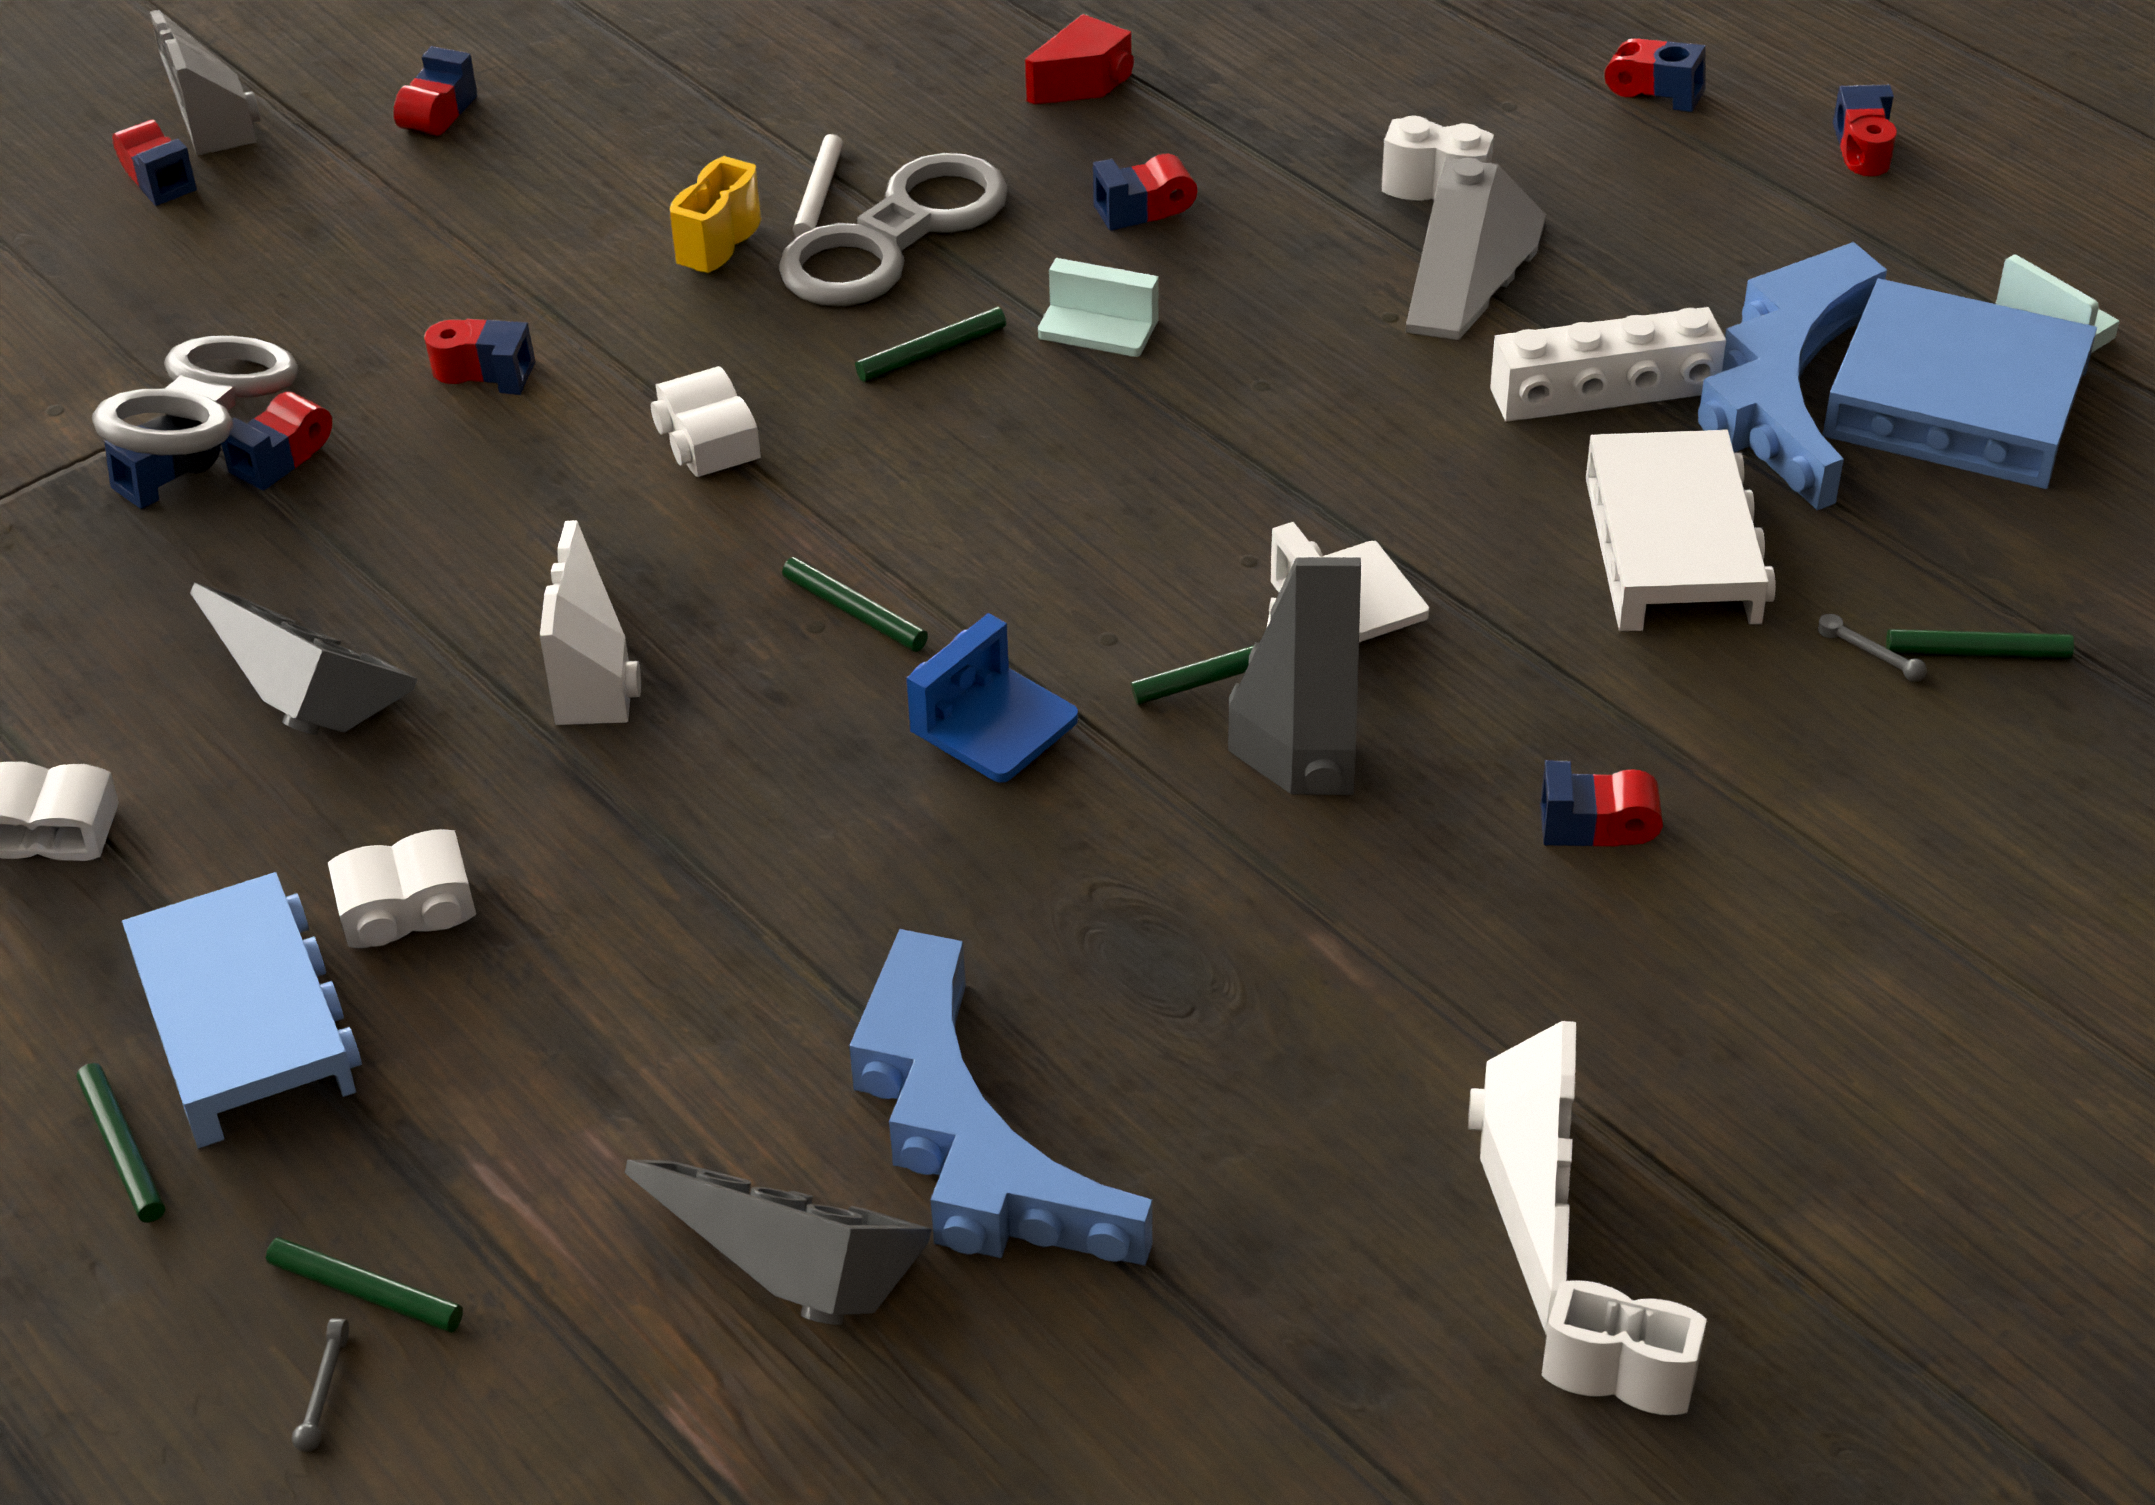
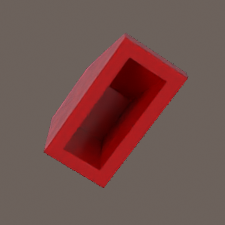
M1082 14L1025 59L1026 101L1032 104H1043L1104 97L1132 74L1134 57L1132 55L1131 32Z

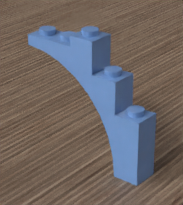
M1855 242L1748 280L1745 304L1742 310V323L1726 328V345L1722 372L1704 379L1701 403L1698 409V423L1704 431L1728 430L1734 452L1750 447L1758 458L1764 460L1788 483L1792 490L1798 492L1816 510L1836 503L1844 459L1816 427L1804 405L1799 379L1805 367L1823 346L1846 329L1860 322L1877 279L1885 280L1887 269Z
M899 929L849 1045L853 1088L856 1091L870 1093L878 1098L898 1099L889 1120L893 1165L908 1168L919 1174L940 1175L931 1197L934 1244L947 1246L964 1254L980 1253L1002 1258L1010 1236L1024 1239L1037 1246H1057L1094 1254L1098 1258L1107 1261L1122 1260L1146 1265L1152 1246V1199L1101 1185L1052 1161L1013 1132L980 1093L962 1060L955 1033V1024L966 986L963 941Z

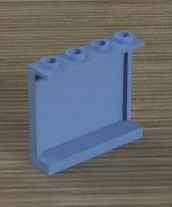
M1878 278L1830 391L1823 436L2047 489L2082 376L2086 375L2097 327Z

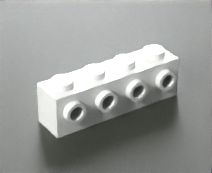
M1709 307L1684 308L1674 312L1644 316L1632 315L1621 319L1591 323L1579 322L1569 326L1539 330L1526 329L1516 333L1495 335L1490 389L1505 422L1702 395L1704 379L1722 372L1726 339Z

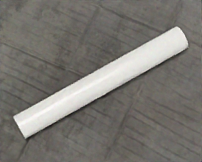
M827 135L823 140L793 227V233L796 237L816 227L843 147V141L837 135Z

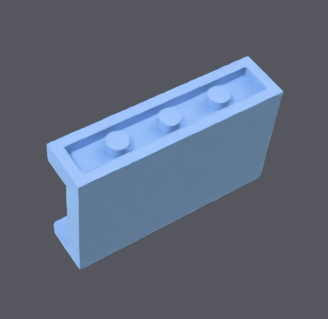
M276 872L122 920L197 1148L225 1140L217 1113L331 1075H335L343 1097L356 1093L350 1069L362 1065L354 1036L350 1027L340 1030L336 1028L335 1021L344 1019L336 990L332 981L319 984L317 977L326 974L318 944L314 936L302 940L300 933L309 930L300 898L297 893L285 896Z

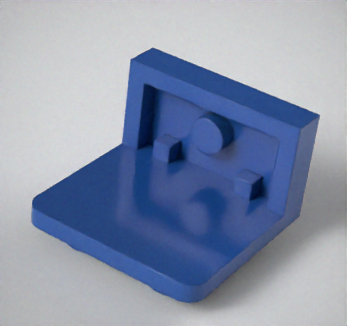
M990 613L986 614L969 629L961 631L950 644L927 662L919 664L907 677L910 731L996 782H1007L1078 722L1076 706L1009 668L1007 623Z

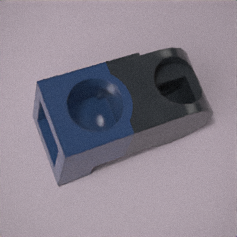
M166 414L137 427L167 431L194 428L203 423L193 419ZM107 440L104 441L110 487L140 509L159 501L158 487L188 472L198 474L212 467L221 451V444L209 450L186 455H155L134 452L115 446Z

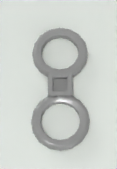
M940 153L923 156L903 165L889 179L885 199L857 217L858 224L837 223L816 227L797 236L783 250L779 271L784 285L799 298L823 306L845 307L869 302L886 294L901 278L905 262L901 252L903 249L928 232L953 233L969 230L994 218L1005 206L1008 186L1002 173L986 160L967 154ZM940 176L964 177L977 182L985 189V193L976 202L965 207L950 210L931 209L917 204L908 196V193L917 184L929 178ZM840 246L858 247L870 251L881 260V265L872 274L859 280L844 283L825 282L811 277L802 269L803 264L812 255L825 249Z
M207 336L190 339L173 347L165 358L164 366L169 377L173 380L170 385L164 389H138L122 392L101 401L92 414V422L99 436L115 446L134 452L155 455H186L206 451L225 442L232 431L233 420L228 411L235 406L236 398H255L275 394L293 384L298 375L299 367L291 353L276 344L256 338ZM232 358L259 363L270 369L253 374H223L201 369L194 364L211 359ZM143 413H163L197 420L203 424L183 430L161 431L137 427L126 423L123 419Z

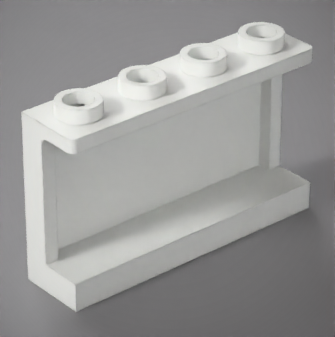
M1728 430L1598 434L1590 436L1586 483L1619 632L1643 631L1646 604L1743 601L1748 623L1762 624L1765 602H1773L1775 597V574L1772 566H1764V533L1761 527L1754 528L1753 492L1743 488L1742 453H1734Z

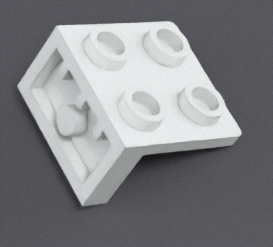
M1294 522L1272 528L1271 583L1278 592H1280L1296 557H1361L1359 642L1428 619L1429 606L1376 541H1368L1323 556L1319 546L1314 541L1309 542Z

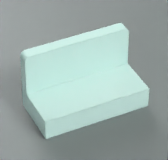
M2012 255L2005 260L1996 301L1997 305L2096 326L2097 331L2092 352L2115 339L2119 320L2098 309L2099 304L2096 300L2018 255Z
M1055 258L1049 269L1050 306L1038 326V338L1127 356H1140L1159 320L1158 276Z

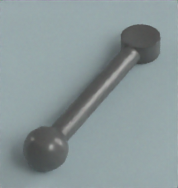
M1825 614L1820 617L1818 632L1822 636L1842 638L1902 670L1904 677L1908 681L1916 683L1922 681L1927 675V667L1922 660L1916 658L1907 660L1843 626V620L1838 615Z
M331 1318L328 1323L327 1345L304 1422L297 1426L292 1433V1443L299 1451L311 1452L318 1448L321 1443V1431L318 1428V1424L340 1350L346 1346L348 1341L349 1322L347 1319Z

